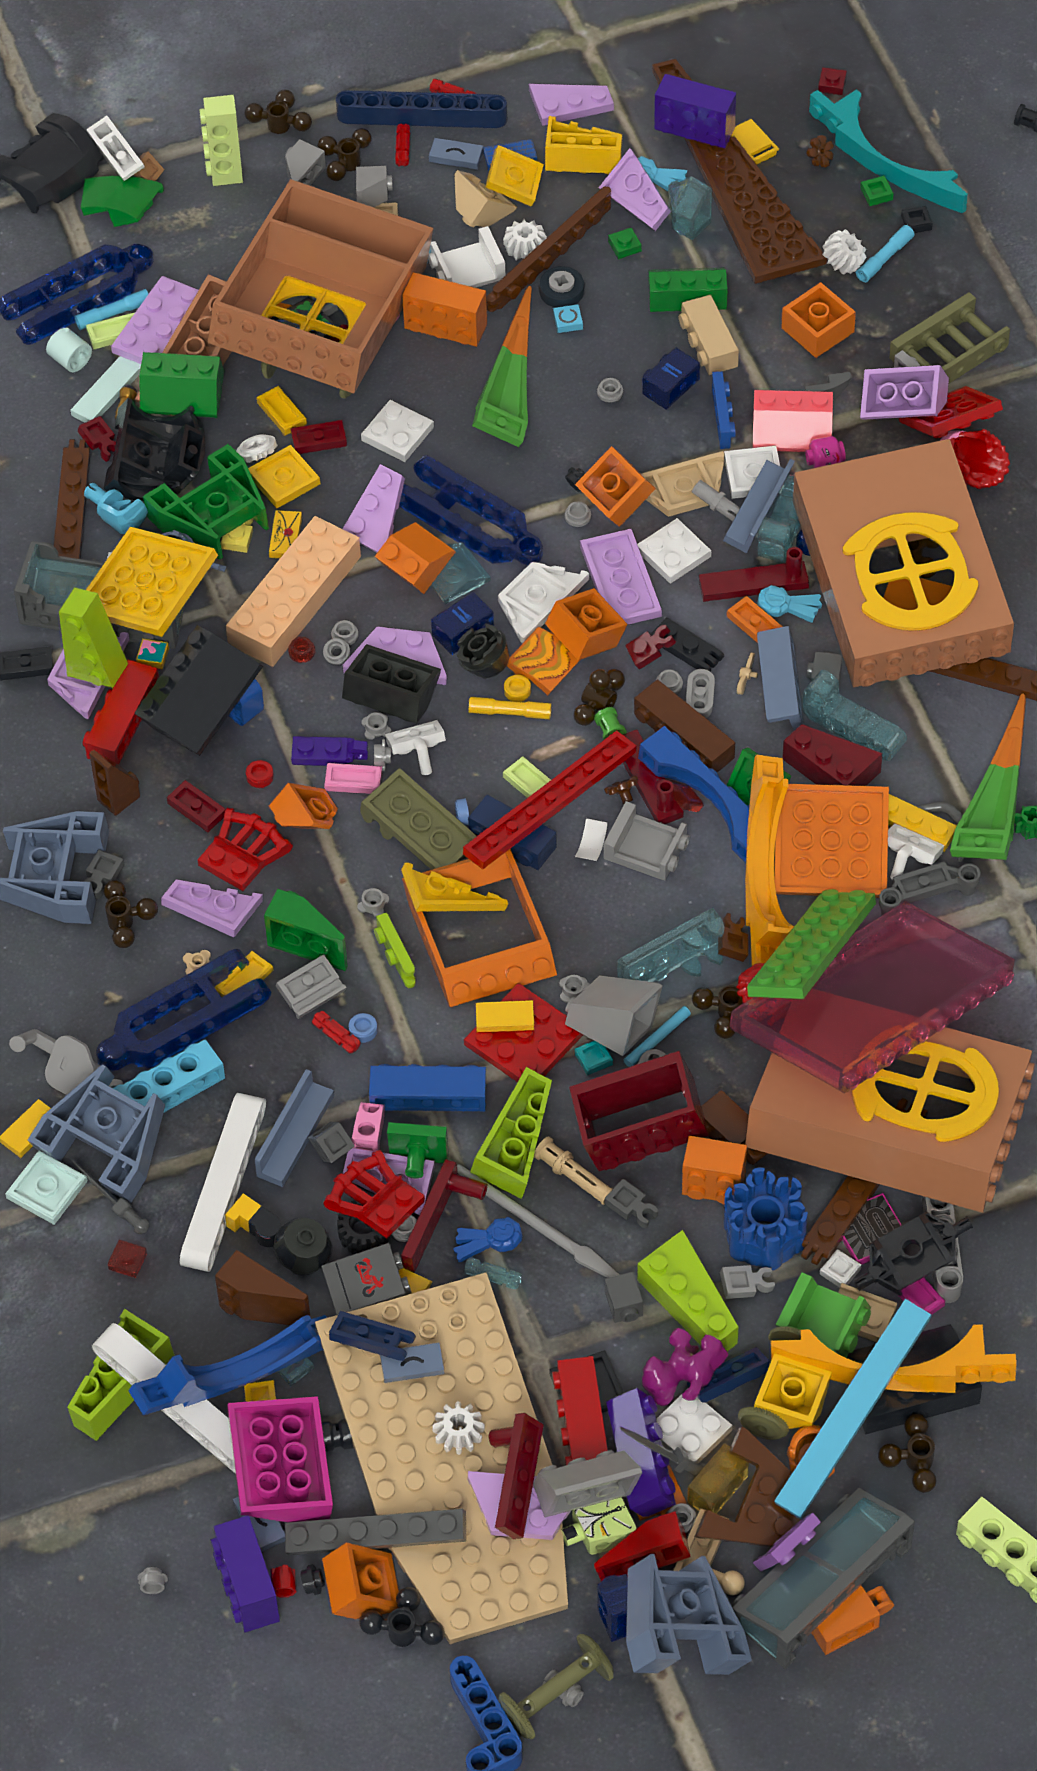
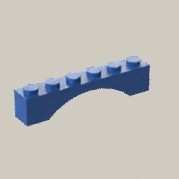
M665 726L640 744L638 758L656 776L685 783L707 797L720 811L727 824L732 850L746 863L750 805H746L732 787H727L720 780L715 770L708 768L701 762L699 755L695 751L689 750L675 732L669 731Z

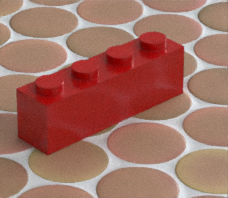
M127 660L128 665L113 689L107 691L102 710L96 712L91 731L85 733L83 746L86 750L87 759H90L89 753L94 749L119 765L142 720L134 713L159 678L158 668Z
M593 1356L557 1360V1371L552 1372L554 1390L560 1389L561 1399L556 1400L558 1418L564 1417L565 1428H560L562 1445L569 1448L570 1456H565V1466H567L569 1462L578 1458H585V1460L594 1459L598 1454L608 1451Z

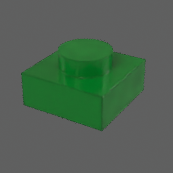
M885 176L861 182L860 189L869 207L893 200L894 193Z
M632 228L608 235V242L618 259L642 252V245Z

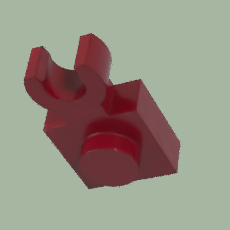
M101 416L79 425L77 432L91 450L99 448L101 450V458L106 462L109 461L111 455L109 451L114 452L116 441H113L115 434Z
M666 625L658 627L653 636L647 631L625 645L635 666L639 670L662 656L659 649L663 647L669 648L676 643V640L671 635L664 639V636L671 632Z

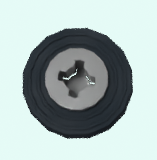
M565 266L554 267L544 272L540 278V296L547 305L554 308L575 305L580 302L584 295L585 283L583 277L573 268Z

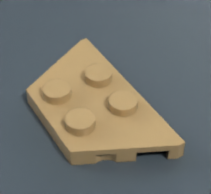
M717 452L642 473L656 488L646 500L668 517L709 506L693 494L692 490L698 481L702 480L720 493L724 452Z

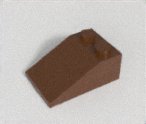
M238 1250L234 1252L215 1275L219 1305L230 1315L236 1314L246 1320L290 1326L301 1317L310 1316L307 1294Z

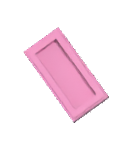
M327 763L325 790L371 794L381 785L382 766Z

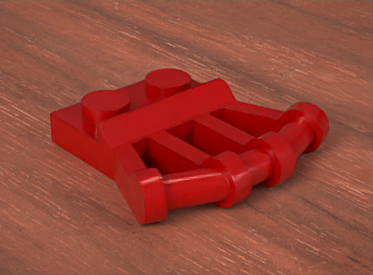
M227 807L220 833L214 837L211 845L198 858V866L239 890L244 891L266 865L288 854L292 850L293 845L288 839L282 837L277 830V826L272 822H264L261 820V816L256 813L245 814L235 812V809ZM233 822L245 824L232 841H229L228 836ZM255 830L261 832L247 850L241 848ZM271 839L276 847L257 857L256 855Z
M377 1150L372 1152V1156L358 1162L352 1161L347 1166V1171L344 1174L340 1173L336 1176L333 1189L326 1196L323 1204L328 1210L358 1218L385 1238H388L424 1203L425 1195L403 1181L402 1176H396L387 1164L383 1152ZM377 1167L387 1184L385 1185L366 1171ZM356 1179L376 1194L371 1197L351 1182ZM343 1192L363 1206L342 1201Z

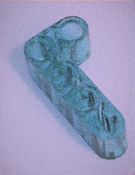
M789 474L771 517H764L758 536L759 557L785 563L786 552L792 547L800 529V523L793 504L794 475Z
M825 670L819 671L805 688L803 693V712L810 720L850 742L881 752L883 760H892L907 741V735L900 727L840 695L839 681L830 672Z

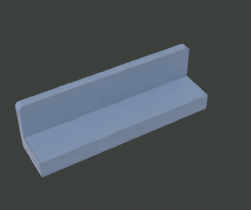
M790 458L785 469L766 460L725 535L724 542L745 553L748 552L789 476L795 462L793 459Z
M789 626L758 632L757 639L767 721L771 723L789 719L793 731H795L801 724L804 725L792 634Z
M306 1069L255 1158L257 1177L281 1187L286 1183L309 1142L308 1137L314 1133L334 1097V1090L313 1082L312 1071Z

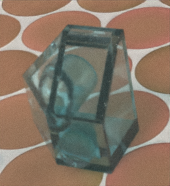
M692 176L685 178L681 182L673 181L668 185V204L671 210L672 229L678 234L693 240L711 223L712 188Z

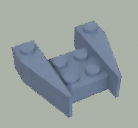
M76 811L4 827L3 833L8 849L14 850L9 877L0 878V900L64 923L92 924L96 899L91 882L69 880L75 853L96 854L98 850L106 852L109 828L104 812Z
M102 1064L42 1116L27 1141L37 1151L40 1150L60 1162L76 1138L110 1156L112 1160L98 1181L111 1193L120 1198L123 1197L129 1203H132L147 1178L165 1104L158 1095L153 1093L147 1104L143 1106L109 1087L115 1076Z
M654 1554L648 1555L628 1568L626 1644L634 1673H659L680 1660L681 1657L676 1639L697 1640L705 1674L729 1675L752 1661L744 1629L705 1556L699 1557L679 1571L658 1570Z

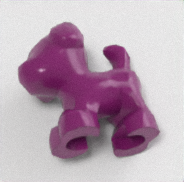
M680 1328L674 1329L669 1337V1343L675 1347L668 1361H661L658 1357H651L642 1369V1386L653 1397L656 1404L666 1406L674 1399L678 1383L680 1381H688L690 1387L682 1393V1398L687 1401L695 1400L699 1396L702 1387L708 1385L713 1373L725 1362L729 1355L720 1340L713 1336L705 1335L701 1340V1351L698 1352L699 1347L697 1345H690L689 1341L692 1336L688 1332Z

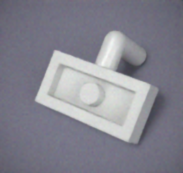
M438 720L385 734L387 745L391 747L393 755L407 754L413 749L417 750L422 775L432 773L427 747H433L439 742L446 741L444 730Z
M894 824L888 830V846L898 853L890 878L893 880V877L903 874L909 856L914 857L918 862L932 865L942 855L945 845Z

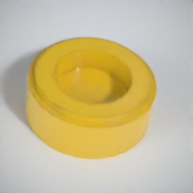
M512 675L504 682V694L510 701H525L531 694V683L523 675Z

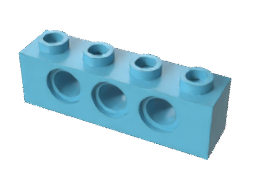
M204 1039L199 1043L189 1045L185 1051L174 1057L164 1059L158 1066L149 1071L139 1073L131 1081L117 1085L113 1089L143 1106L147 1104L152 1094L155 1093L165 1104L164 1112L225 1079L224 1066L209 1043ZM187 1069H194L193 1071L185 1072ZM162 1083H169L168 1085L164 1086L160 1085ZM140 1096H143V1097H144V1098H142V1099H135V1098L140 1097Z

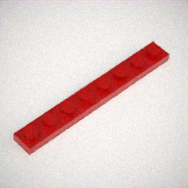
M616 730L463 846V855L481 869L486 868L634 755L637 745Z

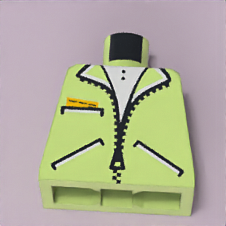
M621 1497L572 1510L574 1524L562 1528L561 1531L567 1546L583 1540L589 1554L594 1555L610 1551L635 1531L637 1527Z

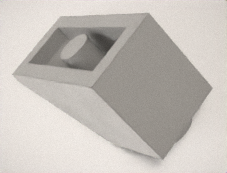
M299 139L286 152L285 160L289 181L292 179L311 186L326 168L325 151Z
M387 166L356 167L357 202L374 208L387 201L388 191L393 190L392 175H387Z

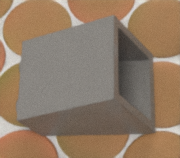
M598 976L591 984L587 983L577 997H572L569 1000L565 1009L568 1012L565 1025L623 1056L652 1028L663 985L655 982Z

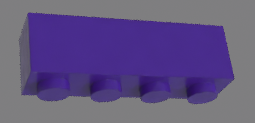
M635 1388L606 1401L617 1452L625 1451L642 1470V1475L633 1491L627 1496L629 1508L640 1516L647 1517L676 1505L673 1494L676 1489L667 1468L669 1459L640 1444L620 1430V1427L629 1429L662 1446L663 1432L656 1420L655 1412H657V1406L652 1396Z

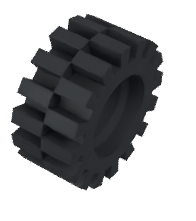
M356 1200L351 1201V1203L363 1206L361 1204H357ZM339 1213V1220H337L339 1240H341V1245L344 1248L348 1246L350 1253L353 1254L355 1249H357V1253L388 1243V1238H385L375 1230L368 1234L356 1233L353 1230V1226L361 1220Z

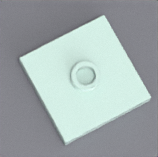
M39 1150L5 1194L8 1200L55 1225L88 1180L87 1176Z

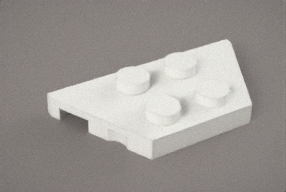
M531 562L498 595V602L521 643H524L538 627L541 628L546 623L556 601L574 595L589 580V573L582 570L580 574L565 572V567H550L542 563Z

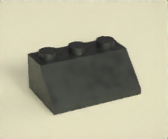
M366 644L345 671L342 699L417 724L428 709L441 669Z

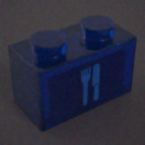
M676 347L669 354H665L653 369L645 372L642 377V394L667 410L700 380V362Z
M472 592L431 619L432 636L453 655L459 651L460 647L457 643L468 630L473 628L474 631L485 628V624L494 625L493 611Z

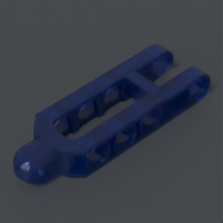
M105 244L5 294L0 298V314L5 320H14L42 306L43 310L35 313L33 317L24 321L19 328H16V334L24 344H34L54 334L59 329L66 328L75 323V315L94 308H100L133 294L138 280L137 275L152 267L154 262L153 252L149 247L142 244H132L124 249ZM102 259L100 263L95 265L98 260ZM80 270L77 275L73 276L76 271ZM109 271L117 273L107 280L105 278L100 280L101 283L85 291L83 289L78 291L79 294L63 302L59 301L55 304L52 302V300ZM59 281L55 286L51 287L53 283ZM15 303L10 309L6 310L9 305Z
M424 455L414 464L413 469L416 475L423 482L438 491L430 497L416 487L411 488L404 484L399 503L400 508L492 564L511 562L513 559L527 566L531 562H540L543 557V545L537 536L527 531L525 513L430 456ZM458 502L511 534L514 541L512 542L508 538L495 539L482 531L480 526L477 525L475 527L462 519L460 514L457 512L454 514L449 509Z
M240 949L230 950L120 1012L114 1028L115 1034L102 1041L96 1049L98 1064H103L112 1071L119 1070L130 1063L140 1067L152 1068L164 1059L172 1057L186 1049L189 1045L202 1040L260 1007L270 998L271 990L264 980L259 978L221 997L214 987L227 979L228 975L233 973L232 971L237 966L242 971L246 965H249L248 959ZM205 995L211 1002L208 1006L146 1041L139 1040L134 1035V1032L148 1024H155L156 1020L173 1010L175 1012L180 1010V1006L198 996L201 998Z

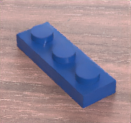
M723 371L712 372V394L720 449L731 448V438L735 437V423L729 421V417L733 416L732 402H727L726 397H730L729 382H724Z

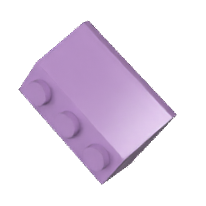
M940 365L866 369L864 372L860 418L867 420L937 416L947 402L949 377Z

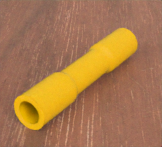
M470 697L468 712L488 715H516L526 718L550 720L552 704Z

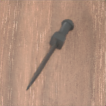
M71 1160L81 1173L87 1176V1179L114 1204L111 1208L112 1211L121 1219H126L134 1227L135 1233L144 1234L148 1231V1220L142 1219L135 1213L133 1206L123 1197L119 1200L116 1199L87 1170Z
M620 1427L621 1431L640 1444L668 1458L671 1468L676 1472L682 1473L685 1470L693 1474L696 1480H704L708 1476L709 1470L707 1465L692 1461L683 1449L677 1447L671 1452L634 1431Z

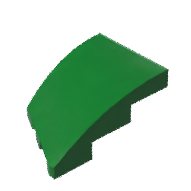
M120 176L85 179L81 210L84 216L108 211L114 227L137 223L144 216L145 211L153 205L152 199L155 195L164 192V186L162 183L138 177H129L125 181Z

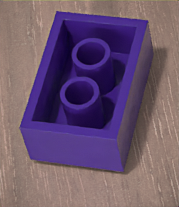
M665 74L655 93L654 129L712 146L726 148L735 129L736 92Z
M249 1515L213 1526L215 1538L210 1539L214 1551L213 1557L217 1569L221 1572L223 1588L226 1596H229L235 1623L241 1622L244 1633L280 1622L276 1594Z

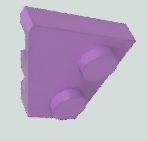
M813 1513L805 1516L778 1539L765 1555L759 1556L753 1564L760 1572L777 1563L783 1566L796 1554L792 1549L799 1543L805 1545L817 1534L814 1528L821 1521Z

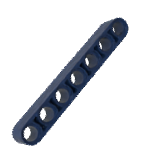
M345 90L339 92L336 96L337 119L345 124H408L409 126L501 128L507 123V100L505 97L497 94Z

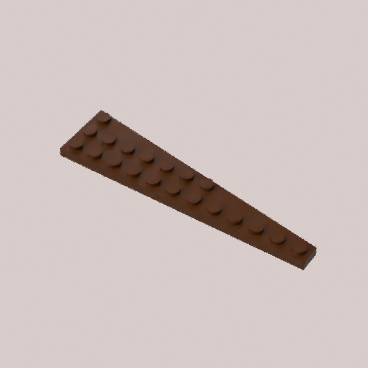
M676 59L652 65V72L658 85H660L665 74L692 81ZM735 136L730 137L726 148L685 138L755 284L827 264V258L823 256L822 250L811 236H807L800 221L794 219L790 208L786 203H782L777 196V191L768 183L765 175Z

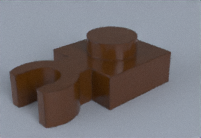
M727 913L721 921L722 928L718 932V954L744 962L748 956V934L741 932L745 926V919L740 917L735 924L731 921V914Z

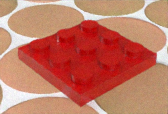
M964 386L947 394V402L937 416L899 418V421L934 438H940L948 435V431L955 428L963 429L969 427L971 422L975 420L992 418L995 415L994 413L1003 410L1000 399Z
M518 983L500 1002L533 1001L534 1030L477 1032L476 1026L464 1039V1046L516 1082L519 1081L526 1067L545 1076L583 1036L582 1033L565 1025L567 1018L565 1014Z

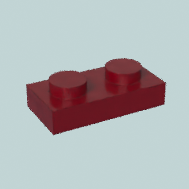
M342 420L291 428L293 446L299 454L347 446Z
M186 780L166 797L167 804L206 832L213 829L224 818L226 809Z

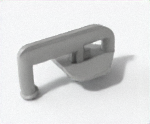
M32 1029L12 1037L9 1042L10 1048L15 1052H21L27 1045L34 1044L50 1053L51 1055L45 1069V1078L51 1087L65 1095L70 1093L101 1066L93 1061L88 1046L70 1035H64L55 1040L37 1029Z

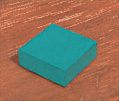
M596 1041L574 1049L575 1056L587 1076L613 1065V1059L606 1047Z

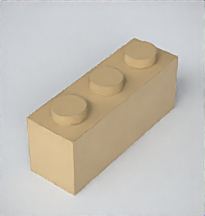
M707 295L683 302L682 314H679V322L682 329H686L688 332L690 346L692 348L695 347L697 350L699 364L705 366L709 375H712V372L726 371L738 367L739 350L712 296Z

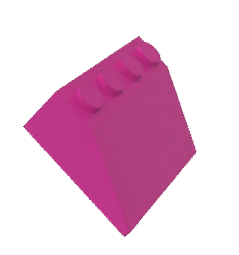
M318 1397L228 1403L227 1408L241 1515L282 1522L330 1519L333 1502Z

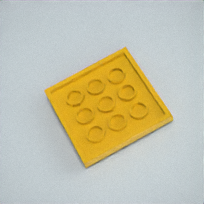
M129 527L86 590L98 593L110 623L162 637L218 554L214 548Z

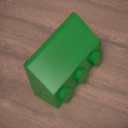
M724 267L648 270L650 312L682 311L683 302L707 295L712 296L718 310H727V276Z
M143 352L139 374L140 409L147 414L177 415L187 407L192 406L195 410L194 416L218 418L224 377L221 358L219 356Z

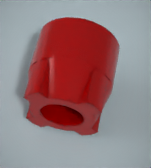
M288 1565L272 1568L271 1582L276 1597L285 1598L295 1595V1569L288 1567Z

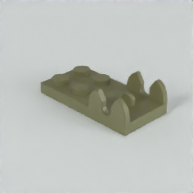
M400 768L361 802L360 811L366 823H372L376 820L380 825V832L383 838L390 840L394 836L431 870L461 861L465 857L463 855V846L477 837Z

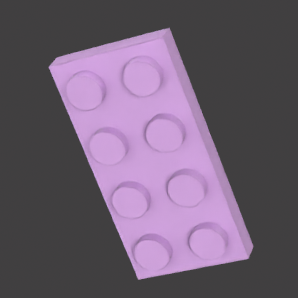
M161 276L112 344V353L139 364L142 362L143 352L162 353L199 290Z
M632 529L580 540V548L595 589L628 625L662 617L660 604Z

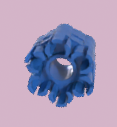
M755 1168L752 1170V1174H749L746 1178V1185L743 1183L734 1185L733 1195L732 1189L730 1187L727 1188L724 1202V1228L729 1244V1253L733 1259L761 1268L768 1267L773 1271L804 1249L802 1243L806 1237L808 1213L805 1212V1207L801 1203L802 1185L796 1178L793 1177L791 1187H788V1177H780L777 1180V1184H775V1175L768 1171L765 1179V1168ZM760 1221H769V1222H771L772 1224L764 1225V1224H760V1223H758V1222H760Z

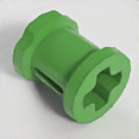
M607 707L595 714L594 720L596 725L600 726L603 731V740L616 730L622 735L627 733L625 727L620 725L617 719V711L613 707Z

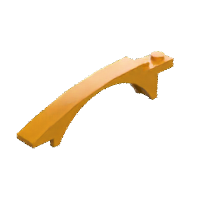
M756 755L754 759L747 829L745 876L746 926H750L752 966L756 963H766L794 927L788 923L781 912L774 879L775 840L781 808L788 789V779H784L783 758Z
M983 1324L973 1325L967 1335L957 1345L941 1356L920 1364L899 1367L885 1389L904 1392L955 1393L956 1383H1004L1015 1381L1016 1354L985 1355ZM810 1329L801 1330V1340L771 1341V1360L774 1353L798 1362L831 1371L830 1380L850 1384L863 1365L862 1363L847 1359L826 1347Z

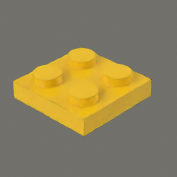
M498 145L494 150L485 187L532 206L536 199L544 164Z
M291 445L248 468L256 486L276 509L320 485V477Z

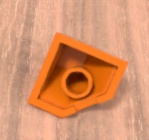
M287 783L269 805L275 815V820L281 826L300 829H330L334 822L332 819L338 810L325 789Z

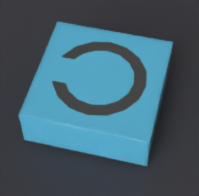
M578 304L553 308L558 333L583 330V321Z

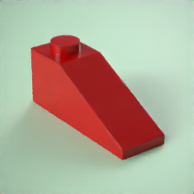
M676 1511L647 1520L594 1563L595 1570L604 1587L628 1579V1568L650 1554L655 1555L658 1568L691 1557L685 1529Z

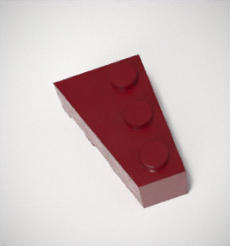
M803 724L783 741V760L816 785L867 786L881 773V752Z

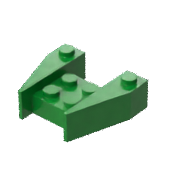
M229 444L207 456L211 479L179 498L163 483L143 496L144 504L148 511L147 518L161 532L166 533L175 530L187 534L195 544L214 548L218 554L217 559L223 558L220 538L251 518L265 531L269 529L266 508L246 462Z

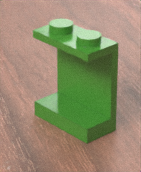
M801 1272L776 1326H790L800 1330L810 1329L826 1347L847 1358L849 1352H853L857 1345V1335L861 1327L865 1326L870 1319L871 1307L864 1297L859 1296L857 1300L818 1285L812 1276Z

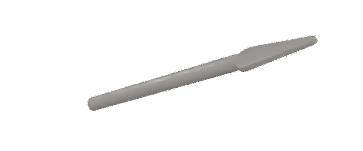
M457 1165L458 1175L487 1183L480 1177L470 1173L462 1165ZM488 1184L487 1197L574 1255L577 1263L607 1278L620 1275L591 1248L578 1245Z

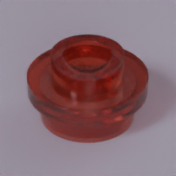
M297 637L289 645L288 653L295 662H308L315 655V646L308 638Z

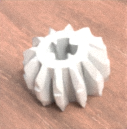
M523 219L522 223L514 221L512 226L507 227L503 241L508 256H514L517 261L528 256L547 236L542 225H536L534 220L527 223Z
M846 229L842 232L839 230L834 232L822 246L824 249L823 256L828 259L827 264H831L834 267V271L839 269L843 275L847 272L850 274L853 271L855 272L867 258L865 255L866 248L861 245L862 240H858L855 237V233L850 235Z
M459 1401L456 1402L454 1409L446 1404L444 1406V1413L437 1412L435 1415V1420L437 1421V1423L433 1424V1432L437 1434L435 1440L437 1444L445 1443L444 1450L446 1452L450 1451L453 1447L456 1448L458 1455L461 1454L462 1447L471 1452L473 1450V1443L480 1444L482 1441L480 1433L484 1432V1423L480 1422V1412L472 1413L473 1406L471 1404L467 1405L464 1409L461 1408ZM458 1425L463 1426L464 1429H461V1427H459V1430L457 1431L454 1430L453 1427L455 1426L456 1429H458Z

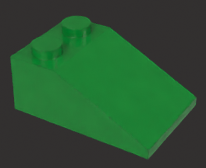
M277 889L264 914L267 945L312 961L324 954L333 968L346 971L348 966L345 936L304 897L293 891Z

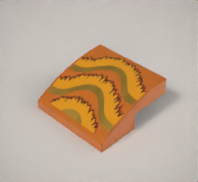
M538 627L509 658L507 667L516 675L527 677L546 695H549L580 660H577L554 634Z

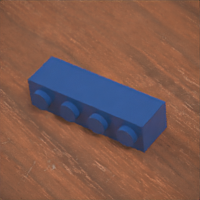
M389 1064L370 1066L369 1101L371 1104H382L385 1110L486 1111V1067H478L476 1065H467L465 1067H450L448 1065L420 1066L417 1064L408 1066H392Z

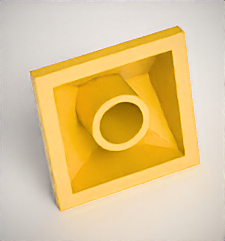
M774 1353L754 1407L774 1412L782 1420H785L784 1422L788 1424L789 1429L812 1426L822 1412L832 1372Z

